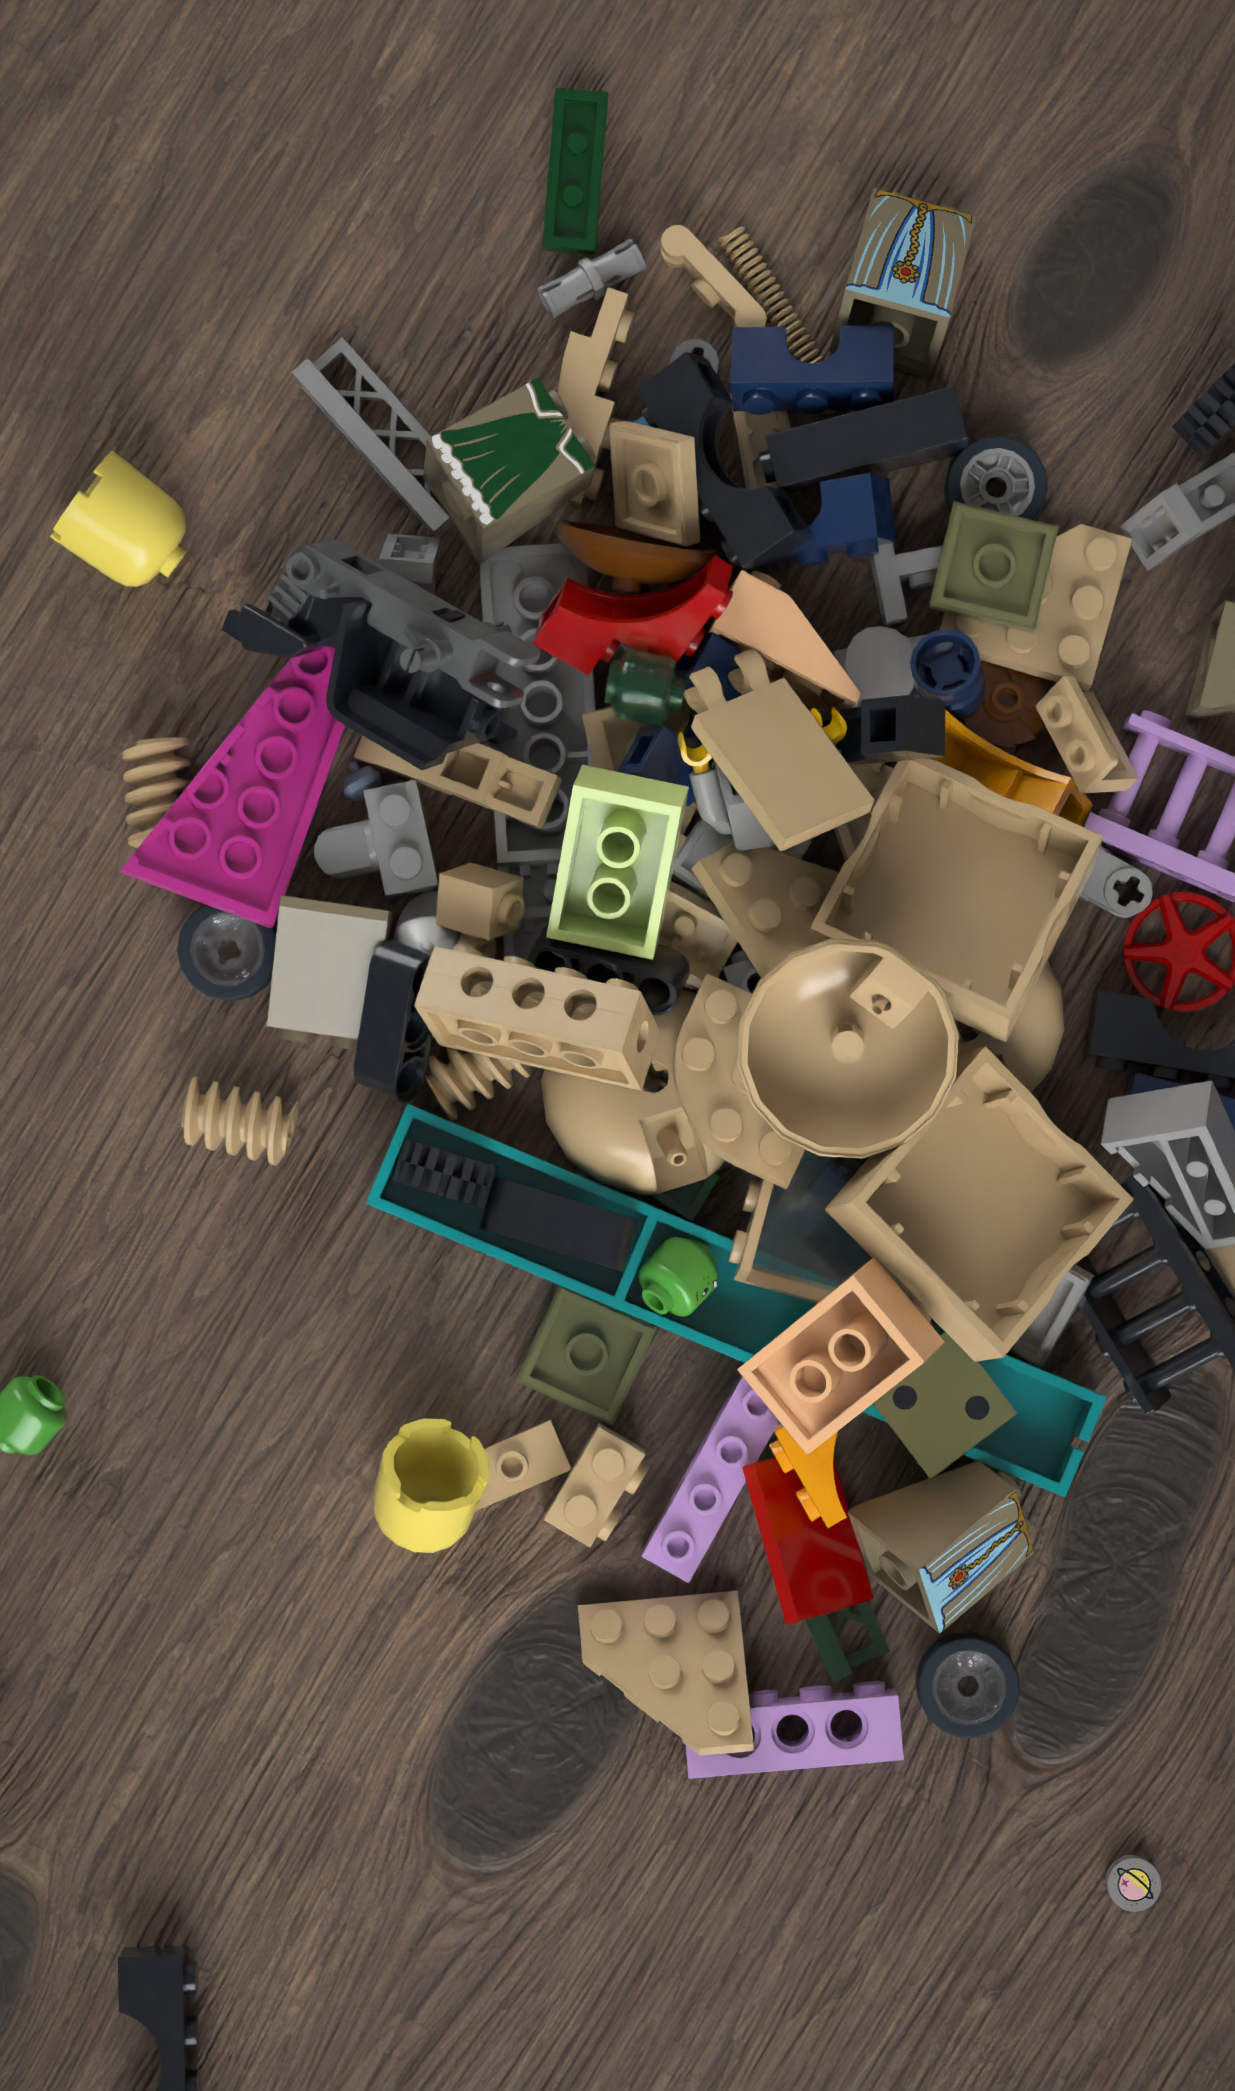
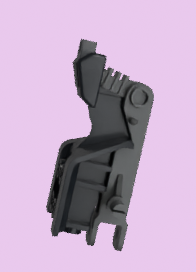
M337 540L314 543L294 550L286 565L287 573H283L281 579L285 582L275 585L274 589L278 592L268 596L269 603L266 611L253 605L245 604L240 612L233 609L227 613L222 630L240 641L242 647L246 650L294 658L321 650L326 646L335 647L326 695V704L330 714L337 721L422 771L443 764L447 753L485 740H489L497 745L516 738L518 730L501 721L502 714L499 708H508L520 704L523 700L524 692L499 677L495 670L499 659L510 665L523 667L536 663L541 654L536 647L513 635L510 625H504L505 622L501 621L495 624L480 622Z

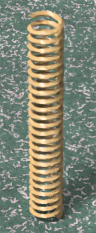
M741 226L729 235L720 237L719 242H722L720 247L726 249L725 256H730L729 262L735 264L734 270L739 271L738 277L744 278L742 283L748 285L747 291L753 292L751 296L756 299L766 312V321H770L769 327H783L796 319L798 313H792L776 323L782 316L791 312L793 306H788L779 313L772 315L776 310L788 304L789 299L787 298L767 308L773 302L782 298L785 292L780 291L763 301L768 295L777 291L780 288V284H775L768 290L758 294L762 289L774 283L776 277H770L762 284L753 287L771 274L772 270H766L757 277L750 279L754 274L766 268L767 263L763 262L754 269L745 272L751 266L760 262L763 256L758 255L748 263L741 265L745 260L757 254L758 248H753L743 256L736 258L740 253L751 248L754 241H748L738 249L731 251L737 245L749 239L750 234H744L727 244L731 239L743 233L745 227ZM797 320L786 327V335L802 324V320ZM802 327L793 334L786 336L787 349L795 359L806 363L809 359L819 354L820 349H815L799 358L803 353L815 346V342H810L794 351L811 338L809 334L789 344L806 332L807 328ZM819 356L810 363L822 362L824 356ZM826 410L822 414L827 415L838 410Z

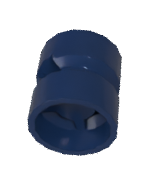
M944 629L931 632L918 642L913 649L910 660L912 677L918 697L945 702V709L957 720L966 718L975 712L984 700L987 687L979 651L971 638L959 631Z

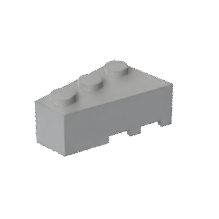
M1213 1081L1108 1099L1101 1145L1111 1155L1118 1152L1134 1168L1133 1177L1142 1186L1150 1184L1165 1199L1164 1208L1205 1249L1235 1245V1130Z

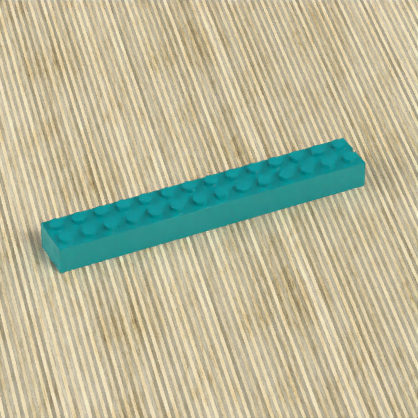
M407 1104L365 1203L744 1363L817 1304L733 1280L737 1264L728 1261L733 1239L411 1104ZM404 1139L497 1166L495 1177L640 1220L625 1272L479 1229L485 1208L392 1180ZM671 1237L697 1238L711 1249L717 1259L718 1284L689 1316L676 1317L667 1313L664 1315L658 1314L650 1309L642 1298L643 1290L639 1283L638 1271L651 1254L666 1239ZM756 1250L753 1264L756 1266L834 1288L840 1285ZM930 1323L938 1334L943 1331L940 1326ZM1007 1354L1002 1358L978 1361L1017 1414L963 1455L1066 1497L1084 1454L1080 1449L1069 1445V1441L1072 1435L1081 1440L1089 1442L1107 1397ZM873 1403L862 1411L865 1414L887 1422Z

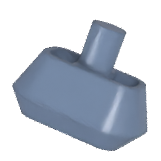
M357 761L348 765L352 774L343 780L346 798L359 801L365 798L363 790L382 787L384 778L372 766H366L361 769Z

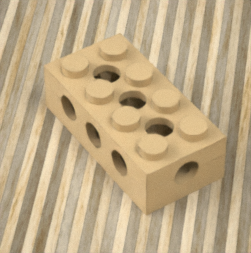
M455 945L453 950L434 946L414 1004L437 1043L441 1046L642 1091L660 1034L659 1027L641 991L627 981L620 979H608L606 983L588 980L582 973L564 967L556 968L555 972L537 969L531 962L515 956H506L503 961L487 958L480 951L464 945Z

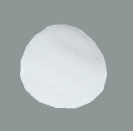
M882 626L865 628L854 636L847 648L844 665L845 672L861 692L858 699L860 704L861 700L908 696L915 686L910 667V660L915 647L908 637L895 629Z

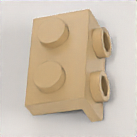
M1063 676L1035 707L1080 793L1127 791L1139 777L1093 692H1082L1074 676Z
M671 881L661 937L658 944L671 947L686 957L690 965V975L684 987L700 989L707 973L716 978L719 977L722 968L738 941L713 903Z

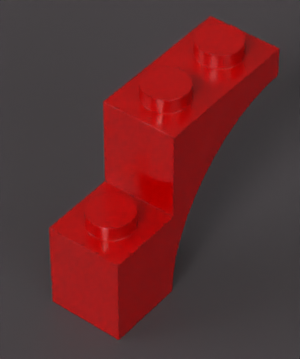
M714 555L703 569L688 580L662 591L636 595L604 592L567 578L541 615L532 644L587 676L600 659L608 662L621 642L637 652L640 651L639 653L648 656L649 659L671 671L682 654L691 657L696 651L706 631L703 625L709 617L712 616L715 619H719L726 610L733 596V590L728 588L733 566Z

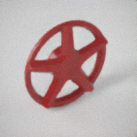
M1177 892L1154 899L1142 912L1135 915L1124 938L1123 959L1131 983L1144 998L1153 999L1154 1005L1170 1011H1196L1216 1003L1235 985V920L1233 916L1214 900L1196 893ZM1175 902L1199 904L1211 910L1218 917L1200 928L1190 931L1186 928ZM1160 907L1166 930L1165 940L1133 944L1135 934L1143 920ZM1226 930L1229 931L1233 945L1232 965L1228 974L1206 955L1207 947ZM1133 960L1160 962L1165 965L1167 970L1161 997L1151 992L1143 984L1136 972ZM1190 973H1195L1219 987L1212 994L1198 1001L1176 1002L1185 979Z

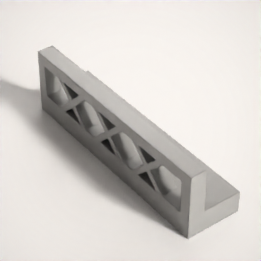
M343 337L313 363L307 358L292 371L296 383L435 538H439L453 525L447 513L431 497V489L426 481L423 488L415 479L423 478L424 470L406 469L395 456L396 439L419 440L426 448L427 439L431 436ZM343 355L356 370L355 391L336 390L321 373ZM362 378L375 392L362 391ZM345 399H354V409ZM361 400L384 401L391 409L390 430H374L360 417ZM398 418L411 432L397 431ZM380 438L390 439L389 449Z

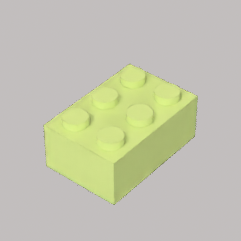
M586 765L581 766L572 789L547 938L653 960L661 937L689 790L688 786Z

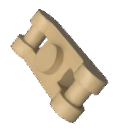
M673 225L664 231L661 239V257L663 261L670 267H684L695 279L691 287L709 307L713 308L718 303L734 320L733 328L765 327L767 320L766 312L761 305L689 229L681 225Z

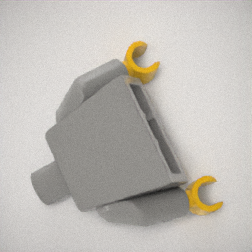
M832 707V720L829 725L822 729L836 747V743L845 736L847 725L835 707ZM812 708L810 713L822 728L821 714L816 708ZM680 732L678 735V746L683 760L693 767V772L689 774L701 818L720 834H732L737 850L745 851L766 847L778 851V847L715 762V767H709L708 761L712 756L702 744L695 749L686 747L683 734Z

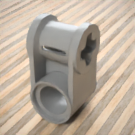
M1101 846L1098 861L1079 899L1086 902L1089 901L1114 916L1130 918L1142 912L1150 904L1153 890L1146 874L1115 857L1113 853ZM1130 879L1137 883L1134 892L1141 898L1139 903L1130 901L1124 907L1117 903L1119 893L1113 889L1114 883L1124 885Z

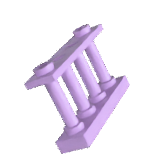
M1146 710L1142 711L1141 716L1132 713L1125 719L1122 729L1138 735L1128 759L1139 779L1127 791H1115L1107 809L1101 808L1099 815L1090 812L1082 827L1102 835L1101 846L1235 903V873L1227 870L1229 862L1225 860L1235 837V782L1205 851L1200 850L1197 857L1177 849L1180 841L1176 839L1206 766H1211L1235 777V757L1170 730L1172 721L1161 715ZM1157 744L1185 755L1187 758L1157 829H1150L1148 836L1128 828L1131 820L1127 818V815Z

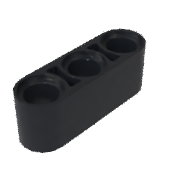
M548 925L543 928L526 959L534 964L537 969L555 972V969L558 967L570 968L582 973L588 980L602 983H606L608 979L627 981L641 991L652 1015L658 1016L666 1014L674 1008L690 975V965L686 957L671 947L658 944L652 960L547 938ZM551 951L558 953L561 957L555 955ZM602 964L611 967L614 971L607 969ZM655 978L662 980L665 984L658 982Z
M387 939L376 948L369 965L354 1062V1077L356 1082L362 1086L399 1102H408L419 1093L424 1083L432 1033L414 1006L431 954L398 940Z
M495 1177L479 1229L625 1272L640 1220Z

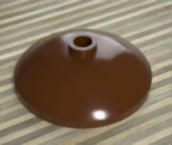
M559 520L556 527V534L561 542L584 565L599 573L613 576L611 587L630 592L643 593L645 583H673L693 576L703 569L714 555L716 556L717 552L697 544L685 547L607 525Z

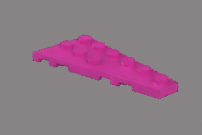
M326 646L321 650L289 659L121 868L120 873L268 928L274 926L279 913L281 895L285 896L345 727L344 724L337 721L330 714L326 704L335 647Z

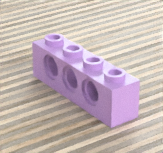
M741 1374L641 1550V1557L687 1583L690 1582L746 1482L742 1467L757 1462L774 1432L772 1428L779 1423L776 1416Z
M884 1681L854 1683L853 1692L833 1694L831 1686H808L799 1689L800 1696L778 1698L777 1690L748 1692L751 1725L754 1728V1751L699 1756L686 1745L688 1779L904 1760L898 1694L895 1688L885 1689ZM842 1710H851L860 1717L858 1729L849 1736H839L830 1728L833 1716ZM787 1715H798L807 1722L806 1732L797 1740H785L777 1733L779 1721Z

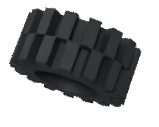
M1235 363L1172 426L1201 457L1209 452L1235 426Z
M404 1139L392 1180L485 1208L498 1167L433 1146Z

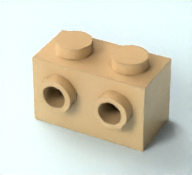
M599 1423L545 1513L544 1521L588 1547L592 1546L596 1537L606 1541L621 1516V1513L613 1508L624 1490L632 1495L635 1493L649 1469L648 1466L641 1463L645 1456V1449Z

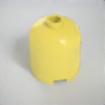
M111 451L94 470L97 477L85 494L79 490L53 528L54 532L50 538L113 581L125 587H139L147 584L159 572L168 578L186 554V551L178 546L186 531V518L183 510L173 498L122 457Z
M423 1418L404 1424L400 1428L398 1435L389 1441L381 1458L374 1490L375 1519L383 1534L391 1541L413 1552L434 1553L449 1548L467 1532L490 1476L489 1458L481 1442L475 1436H472L470 1440L462 1432L451 1429V1422L445 1419Z

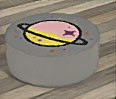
M1138 1855L1122 1856L1115 1860L1107 1871L1105 1879L1107 1892L1113 1902L1123 1910L1130 1912L1143 1911L1152 1906L1158 1899L1161 1891V1879L1156 1868L1146 1858Z

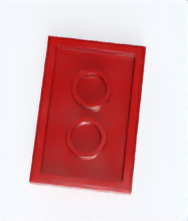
M834 1456L833 1472L836 1491L847 1518L827 1528L821 1516L811 1521L796 1495V1492L805 1487L795 1469L784 1473L776 1457L743 1466V1473L786 1625L873 1600L874 1597L859 1544L848 1514L849 1509Z

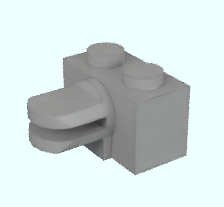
M416 779L363 790L369 819L326 829L317 838L314 846V857L318 866L330 877L343 879L380 872L385 896L388 899L437 890L439 887V877L421 791Z

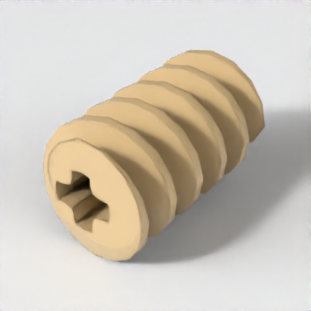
M188 738L139 740L134 742L136 746L122 752V759L124 761L138 765V767L123 774L125 782L139 786L138 789L125 795V802L127 804L141 808L126 817L128 825L142 829V831L127 838L130 846L138 848L178 799L177 793L185 790L191 781L176 777V771L190 766L191 761L175 756L174 751L188 745Z
M446 1047L449 1064H443L434 1055L429 1057L430 1075L425 1076L450 1120L454 1121L458 1118L455 1102L459 1101L471 1111L476 1108L475 1090L490 1100L495 1097L492 1082L494 1079L509 1089L513 1086L511 1069L514 1068L525 1078L531 1076L532 1073L529 1065L472 1052L463 1054L458 1049Z
M193 1077L185 1099L181 1122L185 1143L190 1146L195 1145L204 1133L206 1148L214 1151L225 1138L226 1151L232 1156L238 1154L244 1143H246L247 1157L253 1161H256L264 1149L267 1148L268 1162L270 1165L276 1166L280 1163L291 1144L297 1122L299 1103L296 1101L289 1114H283L281 1097L276 1096L269 1108L263 1109L261 1093L255 1091L247 1105L242 1104L240 1087L234 1086L226 1100L221 1099L219 1082L213 1081L204 1095L200 1094L198 1077Z

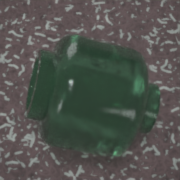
M629 650L622 656L621 661L612 660L604 702L612 704L613 712L619 719L660 726L666 722L670 710L681 711L687 679L676 677L677 666L672 658Z

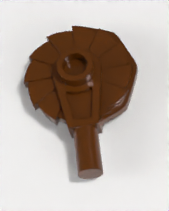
M981 660L987 687L984 700L975 712L966 718L958 719V721L987 742L1010 755H1014L1015 746L1025 745L1034 741L1037 738L1035 735L1045 725L1035 707L1046 695L1043 680L1034 675Z

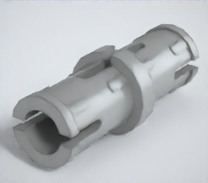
M629 238L612 250L592 260L587 257L577 262V268L556 280L538 287L537 292L547 313L554 319L570 308L592 297L595 300L604 297L608 287L611 288L618 282L640 271H644L646 264L637 245Z

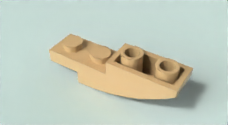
M609 287L607 288L591 338L572 331L570 332L562 361L558 395L568 413L566 422L575 436L582 434L588 440L597 460L594 464L595 469L591 486L569 501L572 509L581 512L586 498L593 501L596 500L605 470L596 467L602 449L611 450L609 424L622 421L613 417L615 402L598 397L599 391L609 393L618 363L611 361L610 358L616 341L626 343L635 312L627 310V293Z
M363 735L354 755V758L410 780L416 779L420 784L448 795H455L540 829L544 826L562 782V779L555 774L510 758L500 751L478 743L447 753L443 764L423 771Z

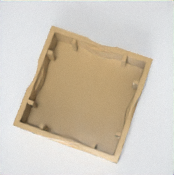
M931 758L898 761L872 809L868 829L863 840L851 857L843 864L810 927L809 946L832 938L873 940L891 945V948L931 978L937 980L945 992L955 1020L1006 1043L1098 861L1103 836L1033 804L1022 803L1003 797L985 787L975 778Z
M986 1046L957 1055L956 1079L937 1117L907 1143L870 1156L825 1210L872 1258L875 1257L908 1295L977 1362L1002 1358L1008 1353L1049 1303L1058 1283L1074 1264L1091 1252L1133 1201V1198L1082 1145L1066 1136L1056 1127L1030 1091Z

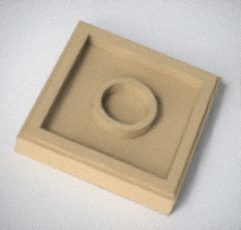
M625 420L609 424L616 528L685 547L700 543L694 437Z

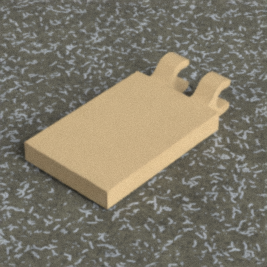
M754 648L734 657L735 662L740 668L729 672L728 678L733 687L742 696L728 702L724 698L720 680L712 668L706 667L690 674L689 678L695 687L685 690L684 697L689 706L698 713L695 715L691 729L780 852L870 812L875 801L786 679L782 678L773 683L769 681L765 663L761 655Z

